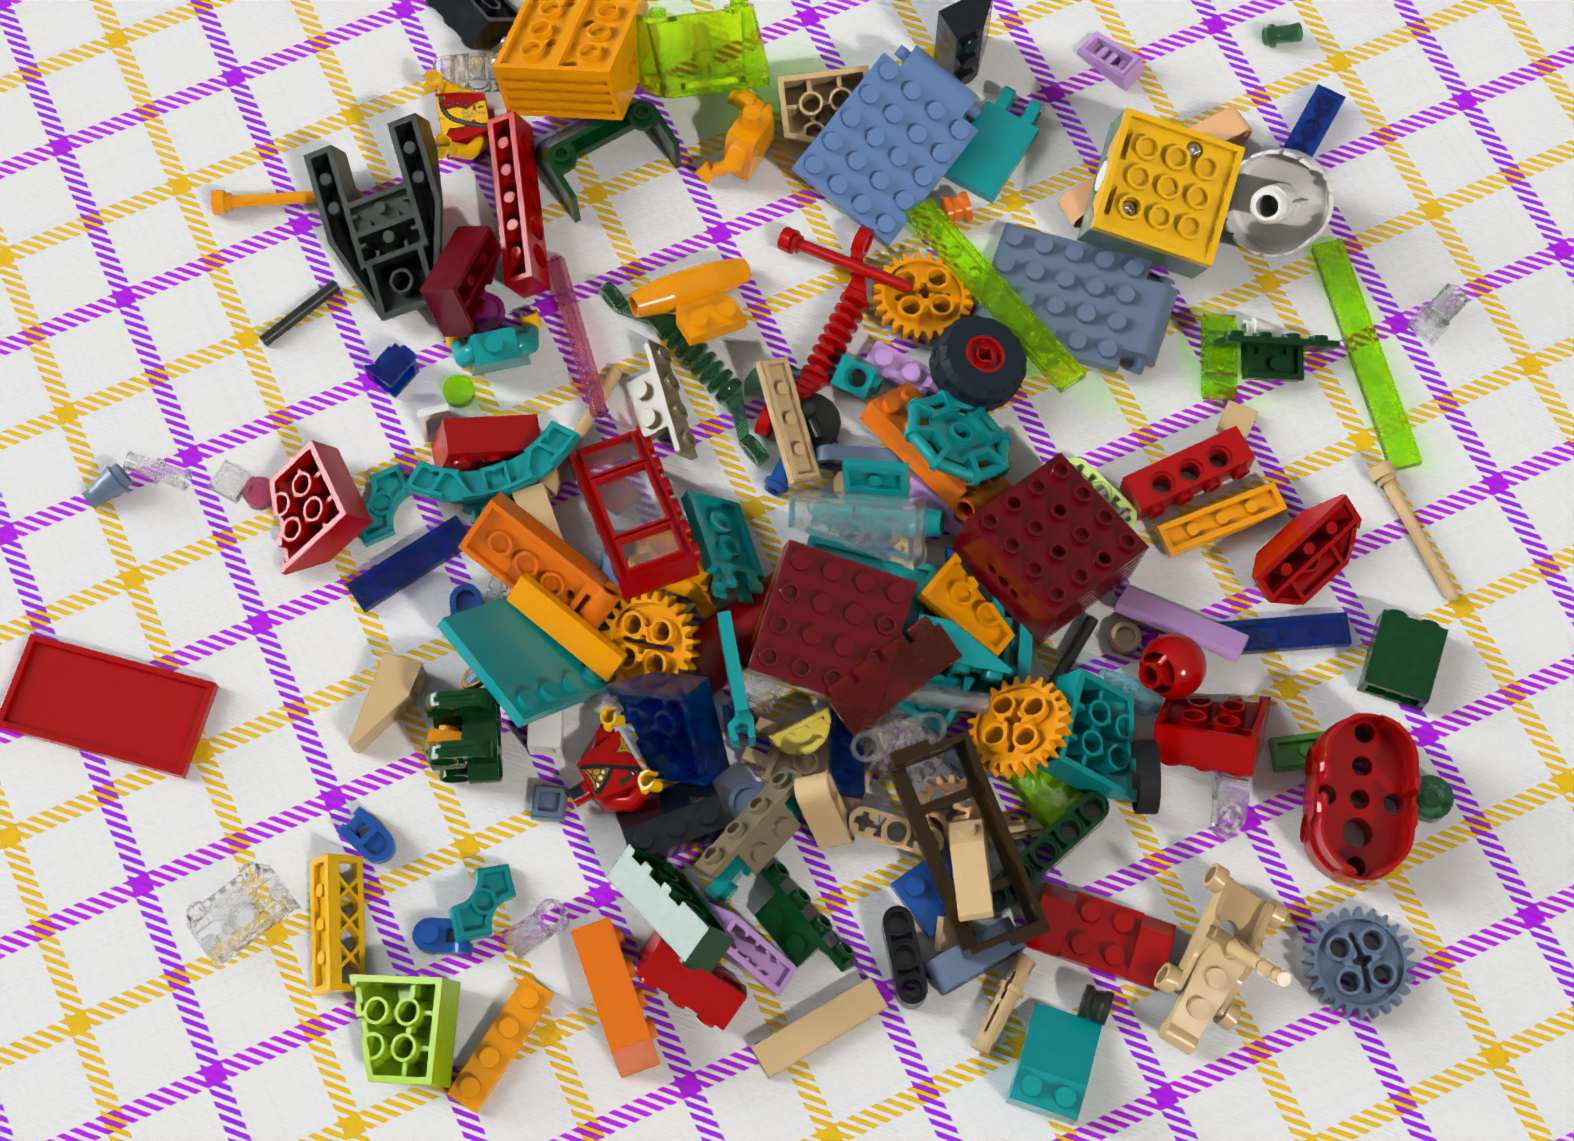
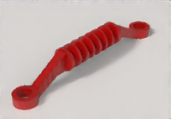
M864 225L860 226L850 248V258L863 263V258L868 253L874 239V229ZM851 272V281L840 296L842 303H836L834 307L836 313H832L829 317L831 323L825 324L823 328L825 333L820 334L818 337L820 344H815L812 349L814 354L808 356L807 361L810 365L802 367L801 375L795 384L800 402L829 385L831 381L829 375L834 374L836 371L834 364H839L841 360L840 354L846 353V344L851 343L853 339L850 333L857 332L858 326L856 323H861L864 318L862 313L868 311L870 305L867 301L864 276ZM767 405L762 409L754 430L755 434L766 439L773 432Z

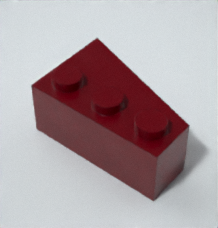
M457 226L420 288L422 296L444 337H469L478 333L479 328L474 325L478 311H484L486 301L482 300L485 286L492 284L501 253V248L490 226Z

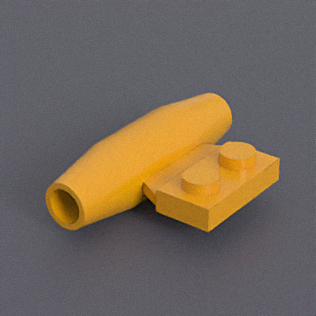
M742 257L705 262L662 276L628 295L629 306L636 318L676 312V325L689 346L746 328L747 319L734 298L725 294L750 281V268L747 261Z

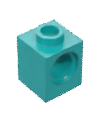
M846 353L842 355L830 384L862 399H867L872 394L877 395L884 380L880 376L883 368L854 354ZM856 369H861L866 374V382L863 386L856 384L853 379V373Z

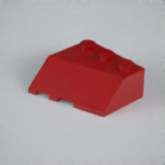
M311 440L269 479L273 514L279 518L280 534L276 535L278 547L283 549L284 561L280 563L281 574L288 575L331 561L373 522L338 448Z

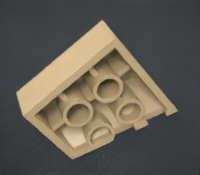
M868 65L777 77L784 138L812 143L868 73Z

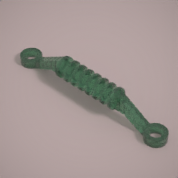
M607 281L599 287V294L615 313L650 325L661 341L668 340L666 346L669 350L676 349L674 355L678 359L685 357L682 363L685 367L693 366L691 368L693 376L701 374L699 382L702 385L709 383L707 391L710 394L717 392L715 399L719 404L722 403L732 414L739 446L746 456L757 467H760L769 460V455L761 443L749 434L741 390L742 382L739 378L731 379L733 372L730 369L723 370L725 364L722 360L714 362L717 355L713 351L706 353L709 346L706 343L689 346L676 325V315L668 313L636 318L630 309L629 302L625 300L613 283Z

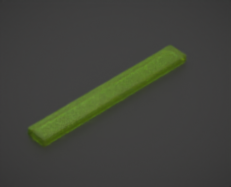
M932 198L906 213V220L997 322L1008 327L1014 336L1018 338L1026 356L1059 393L1064 392L1085 378L1086 371Z
M1343 239L1313 245L1311 253L1385 460H1391L1396 471L1420 466L1423 460Z

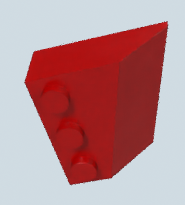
M1208 696L1165 699L1154 724L1153 740H1156L1159 748L1160 762L1167 766H1190L1204 772L1212 770L1226 772L1234 777H1253L1263 747L1271 697L1259 696V702H1242L1241 696H1229V700L1222 702H1213Z

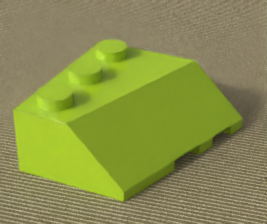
M349 974L350 984L355 989L357 1004L354 1005L356 1017L360 1018L363 1038L361 1039L368 1082L450 1088L461 982L443 977Z

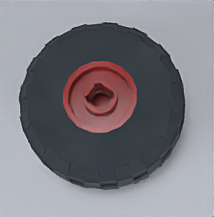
M970 316L955 320L938 337L929 359L931 378L939 391H949L951 396L972 407H986V412L1005 405L1020 388L1027 371L1026 353L1018 337L1008 327L988 317Z

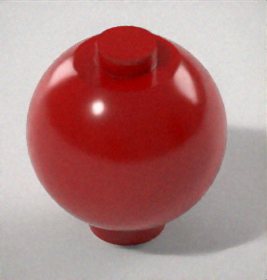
M1178 633L1160 635L1151 640L1141 654L1139 679L1146 688L1159 697L1165 699L1187 697L1200 687L1205 678L1207 668L1205 655L1201 647L1188 636Z

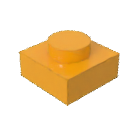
M440 725L439 729L429 728L427 742L430 747L435 746L440 741L463 740L462 732L454 726Z

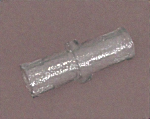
M132 451L126 456L127 459L138 464L124 461V471L147 477L152 483L158 484L162 482L184 491L190 485L186 481L178 479V477L191 481L192 471L166 464L164 459L157 458L154 460Z

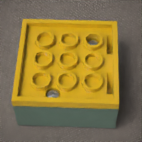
M1127 108L1110 124L1077 240L1102 249L1152 260L1153 266L1191 279L1195 278L1213 265L1245 147Z

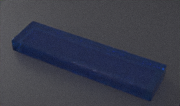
M455 515L350 581L346 586L363 612L366 613L461 553L462 550L458 546L468 531Z
M1347 612L1217 622L1249 635L1247 645L1241 655L1349 647L1352 644Z

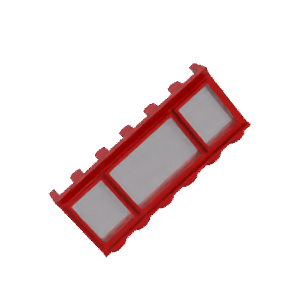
M639 425L636 426L637 430L578 450H572L568 455L574 477L576 476L580 491L583 493L597 534L600 535L605 554L609 558L614 577L617 578L624 601L700 575L697 561L702 559L696 540L689 541V538H692V533L687 520H680L679 518L683 516L677 497L670 498L671 495H674L670 481L667 476L661 477L664 474V469L659 456H652L655 454L650 436H643Z

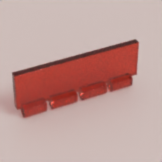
M924 616L906 630L913 640L910 644L903 634L898 635L879 649L881 655L886 660L884 663L873 654L852 669V672L859 680L857 683H854L850 676L845 674L827 688L834 698L829 702L852 736L857 735L962 657L940 623L933 625L930 619Z

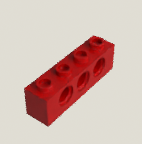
M1234 426L1123 477L1119 490L1137 510V521L1145 517L1151 520L1163 514L1165 508L1174 504L1177 507L1185 505L1194 498L1193 495L1202 491L1205 494L1215 491L1222 485V482L1230 478L1236 481L1250 473L1255 456L1238 427ZM1217 459L1224 466L1215 467L1211 464L1210 460ZM1190 472L1196 479L1187 480L1181 473ZM1162 485L1168 492L1159 493L1155 491L1153 486Z

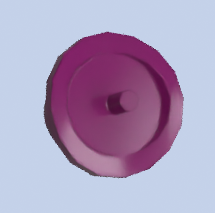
M483 293L482 300L486 301L484 311H478L474 325L479 328L478 334L497 330L504 321L506 313L504 303L494 294Z

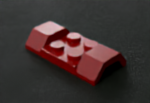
M1045 882L1039 903L1051 931L1028 940L1026 948L1155 991L1158 990L1154 986V980L1160 968L1165 963H1168L1175 938L1176 925L1144 915L1143 912Z

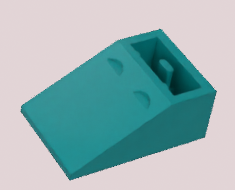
M919 614L908 660L915 661V667L934 670V667L937 665L948 668V674L966 677L969 672L980 675L979 680L999 684L1002 679L1006 680L1012 674V669L954 621Z

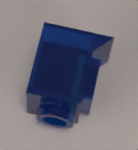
M395 343L392 347L388 346L376 359L375 364L363 366L368 379L394 398L420 372L416 362V354L407 346L402 345L399 347Z

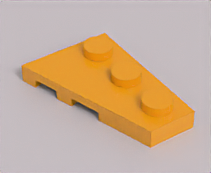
M955 552L916 599L939 618L954 621L998 657L1015 634L993 603L987 602L977 589L979 587L978 582L973 575L970 577L960 565L962 560Z

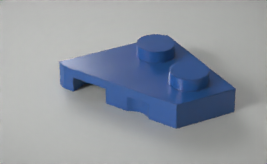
M945 845L940 854L955 888L951 852ZM923 860L892 882L890 887L903 905L911 912L914 920L928 939H930L936 931L937 916H943L945 910L925 860Z

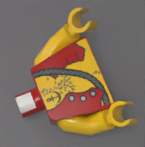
M429 69L423 75V78L427 79V81L422 86L426 93H432L436 89L438 91L435 97L442 133L435 138L436 147H439L438 158L444 159L447 156L448 160L453 158L473 160L490 146L487 120L506 114V108L501 107L488 110L485 94L458 86L447 80H442V76L437 70Z

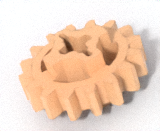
M955 771L950 773L948 779H945L944 775L939 773L936 776L937 784L928 780L924 784L927 791L920 790L917 797L923 801L920 803V805L933 801L931 800L933 795L941 789L945 788L944 796L965 789L969 785L965 776L958 780ZM971 797L970 800L966 799L953 804V808L958 810L955 815H951V810L946 807L925 815L928 824L941 830L944 837L947 838L948 846H950L948 823L959 822L962 819L972 818L974 820L982 818L974 797ZM933 817H936L943 824V827Z

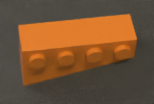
M610 917L571 930L595 1006L621 1078L660 1065L661 1063L652 1040L659 1036L653 1018L645 1019L642 1008L647 1007L648 1004L642 987L634 988L631 978L638 975L631 956L626 958L623 956L621 948L626 947L627 944L621 926L614 928Z

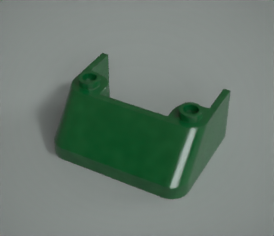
M632 97L623 120L582 119L542 140L536 146L535 156L537 164L575 223L581 220L577 196L563 175L573 170L577 165L578 159L634 129L639 131L650 129L676 169L681 167L679 141L651 102Z

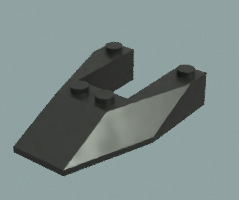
M416 113L387 123L404 182L359 199L348 158L344 151L329 145L303 155L328 243L381 321H387L428 306L420 288L442 253L443 196L438 150L429 121Z

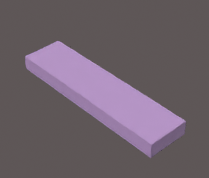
M1130 586L1126 587L1116 602L1114 609L1119 614L1162 632L1188 636L1201 648L1234 662H1237L1249 639V635Z

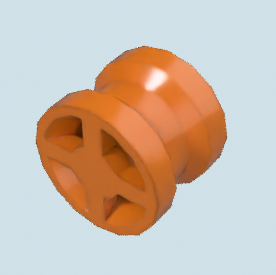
M966 191L959 192L956 197L951 198L947 195L940 198L941 211L947 227L954 226L957 221L962 220L966 223L973 220L972 206Z

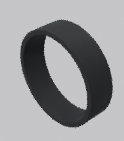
M1133 740L1131 758L1136 759V772H1132V789L1137 790V802L1132 803L1133 811L1135 814H1157L1161 799V764L1158 744L1156 740Z

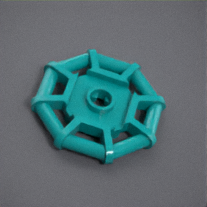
M940 390L936 395L922 399L913 398L907 403L908 418L907 427L903 432L904 438L907 442L912 443L929 463L930 470L933 472L938 470L962 479L969 486H977L981 481L996 476L1004 477L1010 471V464L1008 462L1009 446L1012 444V438L1009 433L1003 432L986 412V407L979 406L977 408L967 405L951 396L950 392L946 390ZM921 417L928 421V426L920 425ZM927 440H929L933 444V446L938 450L939 454H937V452L932 448V446L927 442ZM992 445H994L996 452L991 449ZM984 461L989 465L979 468L978 462Z

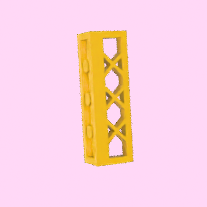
M326 853L310 860L312 996H326L335 992L355 993V989L350 983H342V968L346 963L354 970V974L366 975L363 856ZM339 864L352 865V879L348 884L340 876ZM345 895L353 904V913L349 917L340 909V900ZM345 929L354 937V946L350 951L341 943V934Z

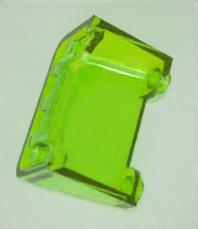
M730 0V3L725 4L724 9L674 15L666 13V8L651 7L647 9V13L636 14L639 89L663 98H682L770 85V68L755 6L749 3L748 0Z

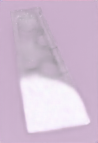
M800 489L789 494L788 527L825 540L830 539L842 543L845 547L854 550L859 549L874 554L877 558L886 561L891 560L903 564V567L915 570L925 563L927 498Z

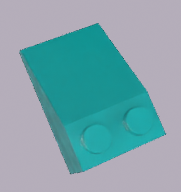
M1036 1002L1006 1103L1073 1125L1078 1120L1102 1025Z

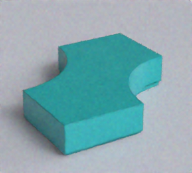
M400 464L370 476L372 491L365 506L373 522L360 533L366 547L396 535L394 530L396 510L406 498L413 495L403 487L407 479Z
M509 864L479 868L473 872L474 886L471 895L466 901L448 910L456 943L489 938L492 935V918L495 910L500 904L516 897Z

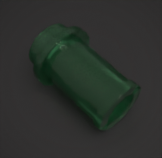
M1300 22L1280 26L1269 24L1262 29L1263 44L1265 46L1269 45L1271 48H1275L1277 44L1300 42L1303 38Z

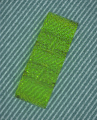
M1207 313L1202 315V399L1234 401L1236 398L1238 381L1237 348L1213 346V340L1223 337L1224 332L1237 330L1236 315Z

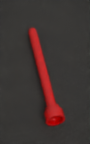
M787 226L779 235L777 247L781 251L789 254L801 251L901 292L910 293L913 291L914 286L912 282L804 240V236L796 229Z

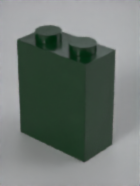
M1384 609L1375 623L1357 691L1421 711L1430 700L1448 629L1441 628L1438 623L1424 619L1420 621L1410 618L1405 612L1397 609Z

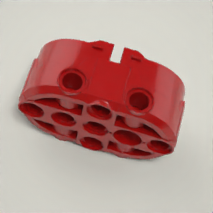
M1372 713L1353 714L1325 730L1315 740L1312 747L1308 748L1305 758L1306 779L1304 784L1300 841L1303 843L1306 854L1312 864L1326 877L1346 886H1361L1386 876L1408 856L1413 846L1415 828L1418 826L1419 803L1416 804L1417 794H1419L1421 775L1419 773L1417 747L1411 735L1402 725L1384 715ZM1355 728L1362 729L1366 733V743L1356 739L1354 734ZM1353 761H1358L1364 766V776L1354 772L1352 768ZM1319 789L1324 790L1318 795ZM1351 794H1356L1361 798L1363 803L1362 809H1357L1351 804ZM1385 798L1391 799L1395 803V814L1385 809ZM1346 822L1357 824L1364 832L1365 840L1361 848L1350 846L1345 841L1343 827ZM1346 861H1353L1358 867V872L1353 866L1347 864Z

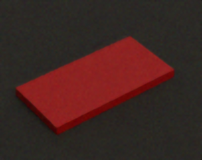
M30 634L0 709V729L185 779L219 686L211 681Z

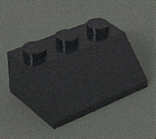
M426 0V3L436 9L444 18V23L461 37L462 43L472 50L491 49L499 44L503 37H507L518 14L517 9L508 0Z
M960 0L938 11L934 59L964 84H968L978 75L988 41L993 0Z
M707 772L663 788L658 793L654 792L634 812H615L626 844H631L663 860L717 840L729 824L718 793Z

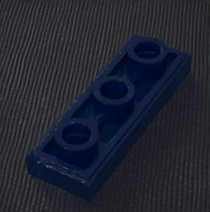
M1318 84L1283 148L1298 150L1313 158L1346 97Z
M830 708L831 724L828 734L829 772L841 796L862 799L865 794L863 713Z

